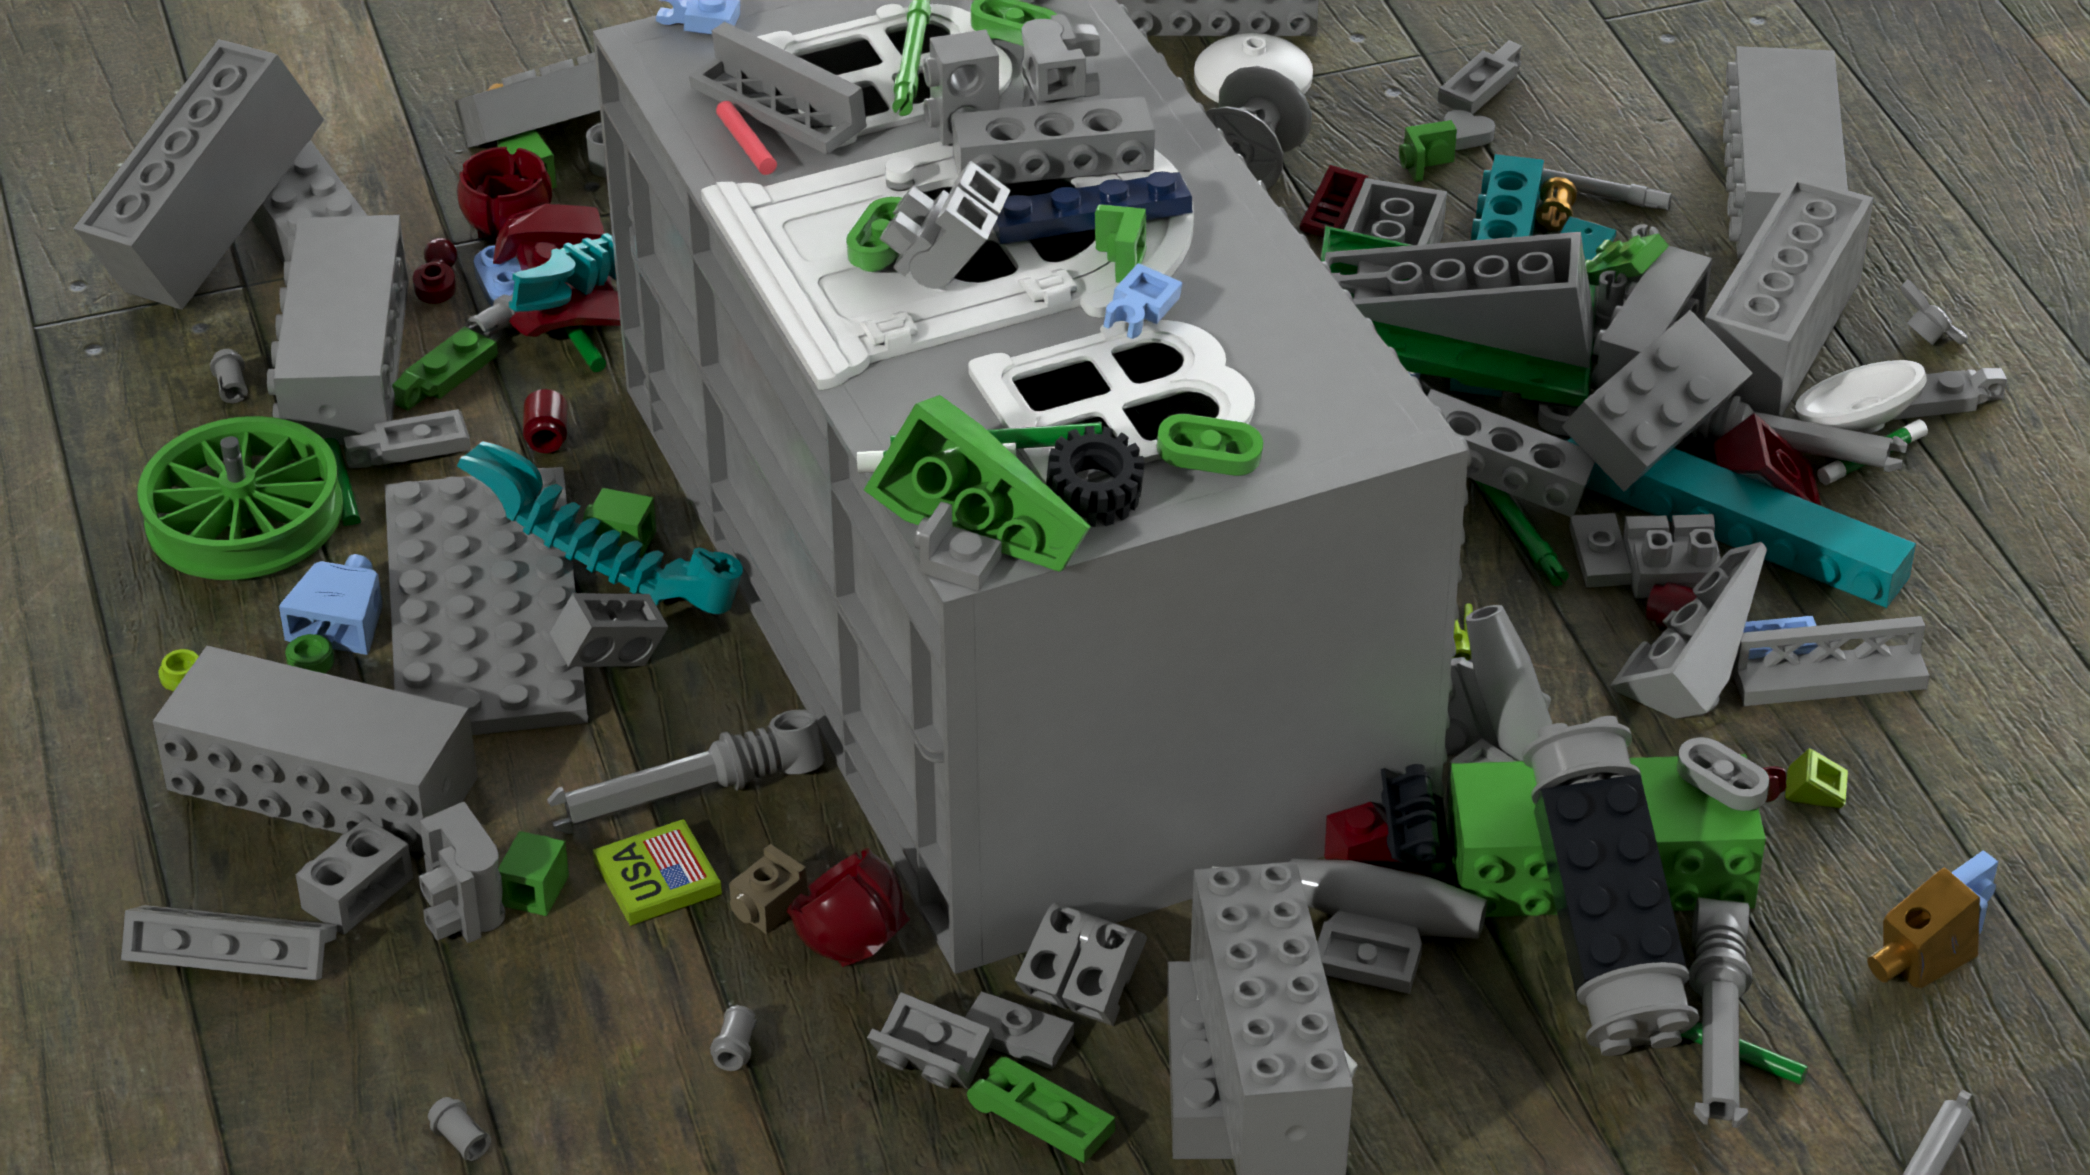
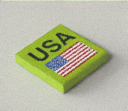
M684 819L593 849L594 862L630 926L722 894L721 881Z

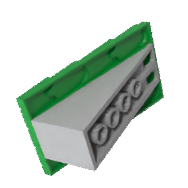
M1325 226L1321 262L1324 261L1328 264L1333 278L1341 288L1350 292L1355 306L1363 316L1372 320L1377 334L1388 347H1392L1396 351L1399 361L1406 371L1454 378L1468 386L1521 393V398L1576 407H1579L1590 396L1597 294L1595 285H1591L1588 282L1581 232L1410 245Z

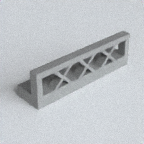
M723 22L711 30L716 58L689 75L691 88L719 102L730 101L738 111L826 155L867 127L862 87L727 22ZM723 73H726L737 79L717 82L714 81L715 78H717ZM765 92L771 96L749 98L743 94ZM800 109L805 113L783 115L777 112V110ZM831 125L836 127L826 135L812 129V127Z
M1922 616L1744 632L1732 671L1743 706L1927 689L1930 675L1920 654L1925 623ZM1909 634L1907 645L1887 646L1884 644L1895 635ZM1861 638L1864 640L1862 644L1853 650H1841L1839 648L1850 639ZM1805 643H1816L1819 645L1808 654L1797 655L1793 652ZM1770 647L1773 649L1763 658L1748 659L1751 648Z
M143 905L125 910L121 960L318 980L322 978L325 943L336 940L337 925Z

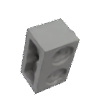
M986 29L930 38V58H924L923 60L925 81L927 86L930 87V98L924 99L923 103L924 116L927 126L929 128L935 127L943 145L953 144V113L999 109V54Z
M572 593L549 634L568 667L645 666L668 629V625L650 594Z
M366 818L349 832L340 836L332 846L317 858L305 864L302 870L295 874L301 908L326 924H336L337 931L343 935L414 878L408 843Z

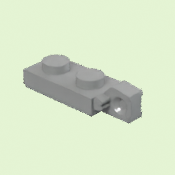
M1509 40L1494 54L1481 51L1439 88L1438 102L1455 110H1465L1474 114L1515 78L1521 66L1520 54L1522 45Z
M1981 368L1977 372L1968 369L1967 371H1945L1942 373L1926 374L1927 381L1920 395L1894 420L1976 411L1978 404L2004 398L2007 378L2002 368Z
M459 409L374 423V430L361 435L343 437L344 453L348 468H367L372 465L381 466L382 464L407 462L409 460L471 450L470 437L462 412Z

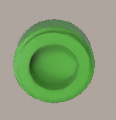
M307 634L299 636L292 640L285 650L287 665L326 673L334 663L332 644L327 638L320 635Z

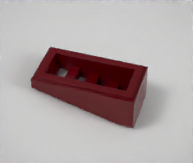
M1330 165L1300 223V230L1324 237L1325 226L1329 225L1316 222V220L1333 224V228L1344 230L1365 178H1368V176ZM1335 192H1336V193H1340V194H1343V195H1347V196H1349V197L1346 198V197H1343V196H1340V195H1336V194H1334V193H1335ZM1330 201L1333 203L1344 205V207L1329 204L1328 202ZM1322 211H1327V212H1330V213H1333V214H1337V215H1339V217H1334V216H1331V215H1328V214H1324V213H1321V212H1322Z

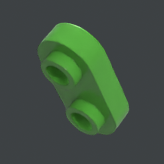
M974 0L970 8V24L975 31L986 29L991 39H1000L1024 47L1022 26L1028 21L1051 19V15L1057 14L1050 9L1019 0Z
M901 197L877 199L869 204L846 238L847 256L852 265L864 271L876 272L884 269L896 260L899 253L879 238L888 223L895 216L893 212L902 199Z
M1175 414L1169 416L1160 424L1156 448L1159 456L1166 463L1175 467L1241 476L1253 472L1259 466L1264 443L1259 431L1243 422L1191 414Z

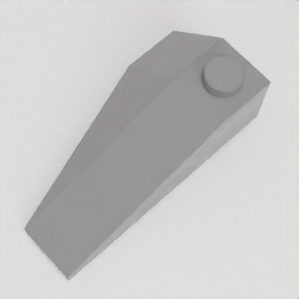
M1759 542L1730 549L1693 588V593L1697 596L1695 600L1683 606L1678 612L1672 610L1662 621L1667 626L1663 634L1652 645L1643 641L1632 653L1612 682L1611 686L1613 689L1624 696L1675 719L1693 715L1703 716L1712 711L1719 703V694L1731 676L1767 548L1765 545Z

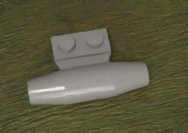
M1491 605L1480 608L1466 617L1472 663L1466 661L1465 657L1452 658L1450 675L1453 682V690L1449 693L1447 711L1450 718V726L1446 729L1445 748L1447 755L1460 754L1482 738L1491 745L1498 743L1501 751L1514 760L1523 761L1522 753L1526 746L1539 738L1538 731L1541 728L1553 723L1531 658L1503 606Z
M1292 858L1290 862L1297 861L1308 906L1332 916L1328 921H1324L1317 942L1326 976L1410 994L1422 955L1420 936L1479 939L1481 936L1487 911V899L1431 877L1352 860Z

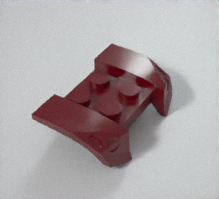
M543 204L510 215L498 233L493 264H502L517 255L521 271L545 264L550 259L551 250L556 248L562 249L566 243L575 245L581 243L584 238L591 240L601 238V235L605 234L597 207ZM609 275L604 285L597 286L595 284L593 291L587 295L565 282L572 290L571 300L567 304L550 309L515 312L509 320L520 333L529 337H537L545 332L567 326H621L618 292L614 291Z

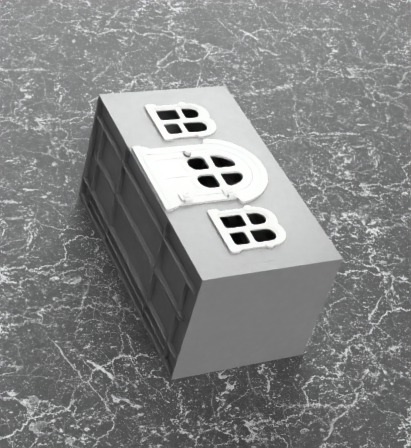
M740 0V16L735 27L862 87L867 127L828 155L739 111L777 162L775 171L768 175L760 173L716 114V108L721 102L691 88L689 75L716 58L712 34L684 31V24L681 23L664 25L656 21V16L594 30V49L627 391L717 552L728 553L741 562L743 573L738 585L740 593L806 710L816 714L819 733L954 974L1027 952L1047 910L1055 902L1117 923L1193 899L1195 869L1212 868V866L1233 867L1290 862L1292 858L1318 859L1324 857L1327 815L1370 801L1385 808L1381 799L1383 790L1381 769L1383 768L1401 776L1406 773L1405 768L1407 766L1422 764L1425 766V771L1431 774L1432 792L1442 798L1444 797L1442 772L1443 764L1447 762L1445 735L1446 729L1450 726V718L1447 711L1449 693L1453 690V682L1450 675L1452 657L1456 654L1453 636L1455 620L1459 617L1456 599L1458 583L1462 579L1459 562L1461 545L1465 542L1463 513L1464 506L1468 503L1466 488L1467 467L1471 465V452L1468 443L1463 437H1458L1447 423L1441 408L1434 406L1424 394L1419 380L1415 376L1411 377L1402 366L1396 351L1384 343L1377 334L1372 320L1365 318L1355 306L1350 292L1346 289L1343 290L1333 278L1328 264L1324 261L1321 262L1310 248L1306 236L1299 234L1293 227L1284 208L1278 207L1268 195L1264 183L1253 176L1247 168L1243 156L1235 153L1228 144L1224 132L1213 125L1207 117L1203 105L1195 102L1188 93L1184 81L1173 74L1167 66L1163 54L1155 51L1148 42L1144 30L1137 28L1130 19L1128 11L1123 4L1119 5L1116 0H1037L1031 3L1050 9L1057 15L1065 14L1070 25L1094 24L1100 37V54L1085 58L1086 65L1094 64L1098 71L1100 95L1087 97L1085 100L1094 101L1145 96L1155 129L1154 169L1005 183L1003 185L1011 190L1008 197L1013 195L1033 196L1052 193L1055 189L1062 187L1076 189L1100 185L1102 182L1110 179L1124 181L1148 177L1150 174L1159 171L1180 172L1192 195L1193 213L1146 220L1147 250L1142 263L1146 267L1183 282L1180 298L1157 324L1144 319L1142 332L1134 339L1127 337L1128 322L1117 321L1109 329L1104 327L1106 307L1113 301L1114 289L1119 283L1116 282L1115 262L1108 261L1107 252H1101L1096 249L1095 229L1000 245L992 228L985 243L947 285L937 289L927 288L919 284L913 278L911 272L904 276L893 267L898 257L892 264L876 272L864 271L852 265L848 260L847 235L873 201L884 197L903 198L912 186H915L935 201L943 190L950 193L958 178L953 156V144L943 145L935 127L929 128L925 120L923 103L924 99L930 98V87L927 86L925 81L923 60L924 58H930V38L975 31L970 24V8L974 0H931V16L926 26L918 71V91L913 100V110L906 116L898 115L899 110L895 113L892 109V104L895 97V78L899 74L908 25V6L912 0ZM991 39L999 54V109L1023 107L1022 97L1025 91L1022 79V55L1024 47L1000 39ZM726 73L714 79L716 82L737 80ZM765 92L743 94L749 98L771 96ZM800 109L777 110V112L783 115L805 113ZM832 125L812 127V129L824 135L836 128ZM1080 363L1101 395L1045 411H1034L1029 407L1013 381ZM941 395L980 423L986 430L1070 425L1101 417L1108 427L1113 429L1112 432L1116 438L1122 432L1129 437L1128 446L1133 443L1137 444L1140 448L1139 456L1144 457L1145 464L1141 498L1139 497V503L1135 511L1130 509L1129 517L1122 521L1115 514L1114 524L1108 526L1104 525L1102 518H1097L1096 527L1089 529L1063 571L1058 572L1001 553V559L980 591H976L920 573V552L914 546L915 534L919 525L904 521L864 491L874 472L858 473L857 452L888 450L891 445L890 435L898 434L914 405ZM1175 414H1191L1249 424L1257 429L1263 438L1261 462L1253 472L1241 476L1172 466L1166 463L1157 452L1156 444L1159 426L1166 418ZM1055 447L1016 449V457L1046 484L1049 453L1051 448L1055 449ZM1094 469L1076 473L1081 479L1093 483H1104L1114 479L1108 473ZM1081 516V518L1087 523V518Z

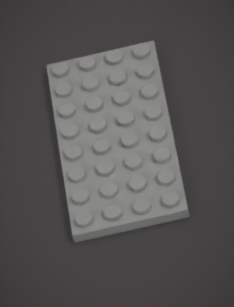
M563 467L538 468L543 480L542 491L544 488L554 484L563 487L554 508L556 511H559L562 506L567 504ZM473 476L385 484L395 691L469 708L472 735L588 723L583 667H568L549 634L572 593H576L573 560L567 559L565 557L566 553L558 548H548L545 546L544 540L538 536L524 533L522 525L507 518L503 505L496 494L487 485Z

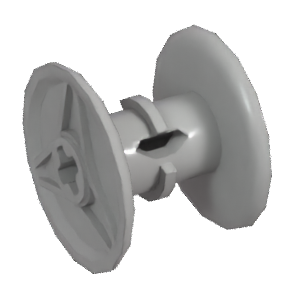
M1260 66L1239 68L1229 74L1219 89L1218 107L1206 111V115L1213 125L1224 132L1228 144L1236 154L1243 156L1247 168L1257 180H1261L1264 183L1266 189L1276 183L1283 170V152H1289L1301 145L1311 131L1312 112L1306 96L1289 78L1276 70Z

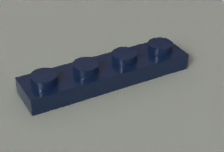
M1165 171L1154 172L1148 177L1131 180L1110 179L1102 182L1100 185L1076 189L1062 187L1046 194L1033 196L1013 195L1007 197L993 226V230L1000 245L1095 229V211L1098 205L1146 209V220L1193 213L1192 195L1180 172L1170 173Z

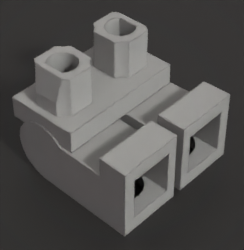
M1065 14L1051 15V19L1031 20L1022 26L1024 44L1022 79L1025 91L1022 97L1023 107L1086 101L1085 98L1100 95L1098 71L1094 64L1086 65L1085 58L1100 54V37L1094 24L1070 25Z
M972 161L960 172L950 193L943 190L935 201L915 186H912L897 204L893 212L895 216L888 223L879 238L900 254L893 268L904 276L911 272L913 278L927 288L937 289L944 287L985 243L1011 190Z
M1713 514L1672 515L1670 533L1667 515L1626 516L1623 542L1632 570L1631 588L1635 599L1648 598L1655 584L1664 586L1667 582L1694 588L1719 562L1720 554L1717 541L1714 538L1715 522Z
M461 802L419 820L426 873L419 876V883L423 896L431 906L423 910L424 920L436 940L460 931L467 943L482 938L481 932L491 931L499 927L505 919V909L502 903L503 888L498 869L499 853L497 847L467 804Z
M1055 902L1047 910L1015 978V982L1025 995L1067 1009L1069 1006L1072 1012L1114 1026L1121 1008L1118 1005L1125 983L1128 984L1147 937L1144 933Z

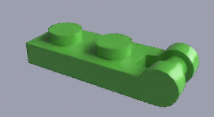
M1659 233L1642 238L1636 235L1623 243L1620 240L1614 243L1610 240H1604L1596 249L1597 255L1592 260H1585L1589 284L1599 286V277L1605 271H1616L1615 281H1617L1619 273L1624 274L1627 278L1642 275L1669 245Z
M1007 1057L999 1058L989 1068V1077L986 1080L979 1079L967 1091L968 1100L978 1111L982 1113L992 1111L1084 1164L1115 1132L1114 1116Z

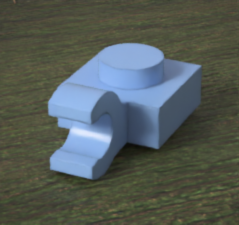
M659 0L669 2L673 9L660 7L656 15V21L664 25L681 23L684 24V31L712 34L711 30L723 22L735 26L740 16V0Z

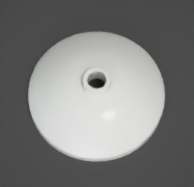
M1260 33L1236 34L1214 42L1201 52L1194 67V78L1198 88L1208 98L1219 103V89L1229 74L1239 68L1260 66L1276 70L1292 80L1303 94L1308 91L1313 79L1312 63L1301 49L1283 38Z
M1893 360L1863 365L1836 374L1814 385L1799 397L1795 408L1801 421L1868 434L1882 429L1886 422L1900 415L1920 395L1926 384L1927 376L1923 366L1913 361Z

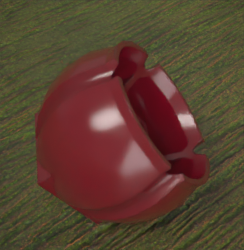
M507 146L480 151L464 162L463 172L459 174L460 179L457 186L459 207L468 223L478 231V238L497 239L501 227L510 215L543 204H551L553 194L552 183L545 169L544 162L538 155L523 148H518L515 154H510Z
M869 848L861 851L862 858L855 852L831 867L808 886L811 891L810 896L798 895L787 909V913L792 918L796 934L803 943L816 954L838 961L842 967L873 956L910 920L904 911L903 892L897 875L887 862L873 854Z

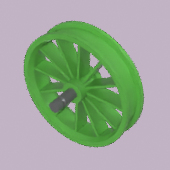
M245 416L228 418L204 424L181 434L163 446L149 460L140 476L137 491L139 507L144 517L146 536L156 555L176 570L196 577L215 580H240L260 577L286 569L304 560L317 551L334 533L343 511V496L338 482L336 460L329 445L321 436L309 428L292 421L274 417ZM252 456H266L254 469L251 468ZM291 460L297 461L287 465ZM209 466L217 477L197 470ZM319 477H322V479L324 480V481H311V480H314V479L319 478ZM174 486L181 487L180 489H172ZM300 505H312V506L308 509V508L302 507V506H300ZM158 513H170L160 518L157 515ZM265 517L286 523V525L274 529ZM227 526L231 527L229 540H214ZM255 526L261 533L257 536L241 539L242 529H250ZM194 529V531L189 536L183 534Z

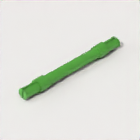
M912 0L908 6V25L899 74L895 78V97L892 104L893 111L896 113L899 110L898 115L900 116L909 115L913 110V100L917 95L919 85L918 71L924 36L931 16V0Z

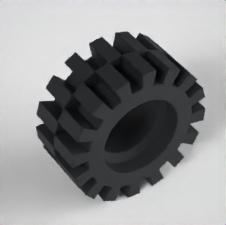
M1085 426L1084 435L1082 436L1077 429L1068 431L1067 440L1062 436L1055 441V449L1051 448L1049 453L1046 485L1080 517H1086L1087 523L1091 527H1096L1097 518H1102L1105 526L1114 524L1115 514L1121 521L1129 517L1130 509L1135 511L1139 503V497L1141 498L1145 462L1144 457L1139 456L1140 448L1136 443L1128 446L1129 437L1122 432L1116 439L1112 438L1113 429L1103 427L1102 434H1095L1094 426ZM1094 469L1106 472L1114 479L1104 483H1093L1081 479L1076 473Z

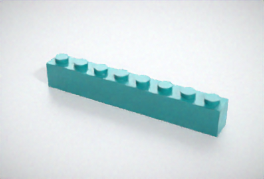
M1572 438L1568 440V442L1578 445ZM1675 448L1667 453L1625 492L1596 462L1586 487L1655 516L1667 515V519L1672 522V515L1713 514L1715 540L1735 548L1762 542L1767 548L1765 560L1885 608L1890 605L1911 575L1916 543Z

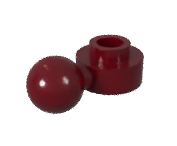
M435 238L424 249L426 264L418 267L413 274V286L416 297L429 304L445 302L456 292L455 273L451 267L457 260V249L450 240Z

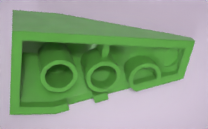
M941 395L914 405L864 488L866 493L904 521L919 525L925 517L930 518L941 501L951 504L952 526L1001 541V553L1058 572L1065 569L1091 528L1088 523L988 430Z

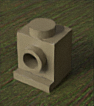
M769 844L764 848V856L729 883L731 911L742 922L751 923L768 934L790 916L787 913V909L798 895L808 896L806 867L772 844Z

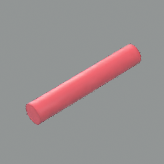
M730 101L719 103L716 108V114L760 173L763 175L773 173L777 167L776 160L733 103Z

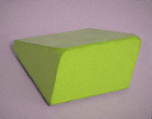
M1809 748L1788 767L1785 798L1797 803L1842 808L1846 803L1848 771Z

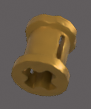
M1554 177L1546 180L1541 186L1540 199L1542 203L1537 207L1536 219L1540 225L1549 231H1561L1569 217H1573L1572 206L1576 202L1577 190L1571 181L1561 177ZM1555 188L1558 189L1556 198L1553 196ZM1558 210V212H1560L1559 219L1555 220L1556 212Z

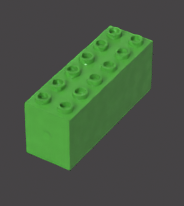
M1740 754L1747 759L1746 754ZM1678 756L1629 758L1630 763L1637 766L1641 772L1673 911L1694 910L1698 897L1748 903L1749 908H1755L1766 840L1759 808L1749 811L1732 809L1686 782L1677 771ZM1524 761L1451 764L1446 826L1454 887L1487 899L1486 917L1557 915L1534 814L1536 805L1533 803L1531 792L1537 784L1533 769L1526 766Z

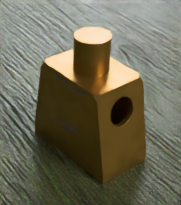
M1945 867L1939 870L1887 913L1883 920V948L1867 959L1871 972L1883 983L1900 974L1913 987L1923 988L1978 956L1980 897Z

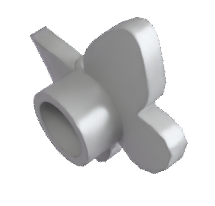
M1907 279L1900 288L1903 295L1918 309L1907 324L1931 345H1934L1944 332L1960 345L1968 339L1967 334L1951 324V319L1940 307L1928 303L1924 295L1910 280Z

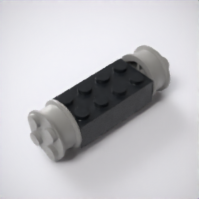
M1603 716L1593 719L1589 723L1568 726L1564 723L1547 725L1538 731L1539 738L1526 746L1522 757L1525 765L1532 768L1537 785L1531 792L1532 801L1536 805L1534 814L1576 999L1582 1005L1587 1006L1592 1027L1586 1033L1587 1042L1593 1047L1600 1048L1601 1055L1603 1056L1624 1054L1630 1051L1632 1047L1651 1044L1653 1048H1667L1677 1045L1682 1041L1681 1033L1697 1024L1699 1014L1697 1009L1688 1006L1684 984L1689 980V972L1685 967V958L1645 796L1641 772L1637 766L1630 763L1627 747L1632 742L1631 731L1625 725L1619 724L1615 716Z

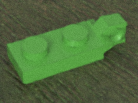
M464 326L407 368L400 378L392 384L395 405L408 411L427 396H434L438 399L442 398L497 357V343Z

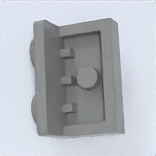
M900 992L882 1031L871 1029L867 1039L878 1051L876 1057L895 1069L904 1070L906 1065L922 1070L921 1076L939 1087L949 1089L951 1083L969 1089L995 1034L987 1026Z

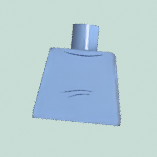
M358 554L350 555L344 565L323 561L314 563L279 606L285 641L291 642L302 635L316 634L327 638L332 644V649L368 655L382 609L379 576L373 570L372 563L366 557Z

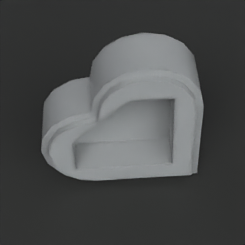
M1452 110L1445 114L1444 121L1452 120L1457 129L1455 150L1483 146L1493 141L1495 123L1492 119L1485 116H1474L1465 110Z

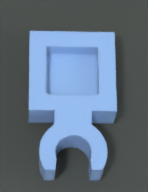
M1138 263L1114 289L1113 301L1106 307L1104 327L1109 329L1115 322L1125 321L1129 323L1127 337L1131 339L1138 337L1142 332L1144 319L1157 324L1179 300L1183 282Z

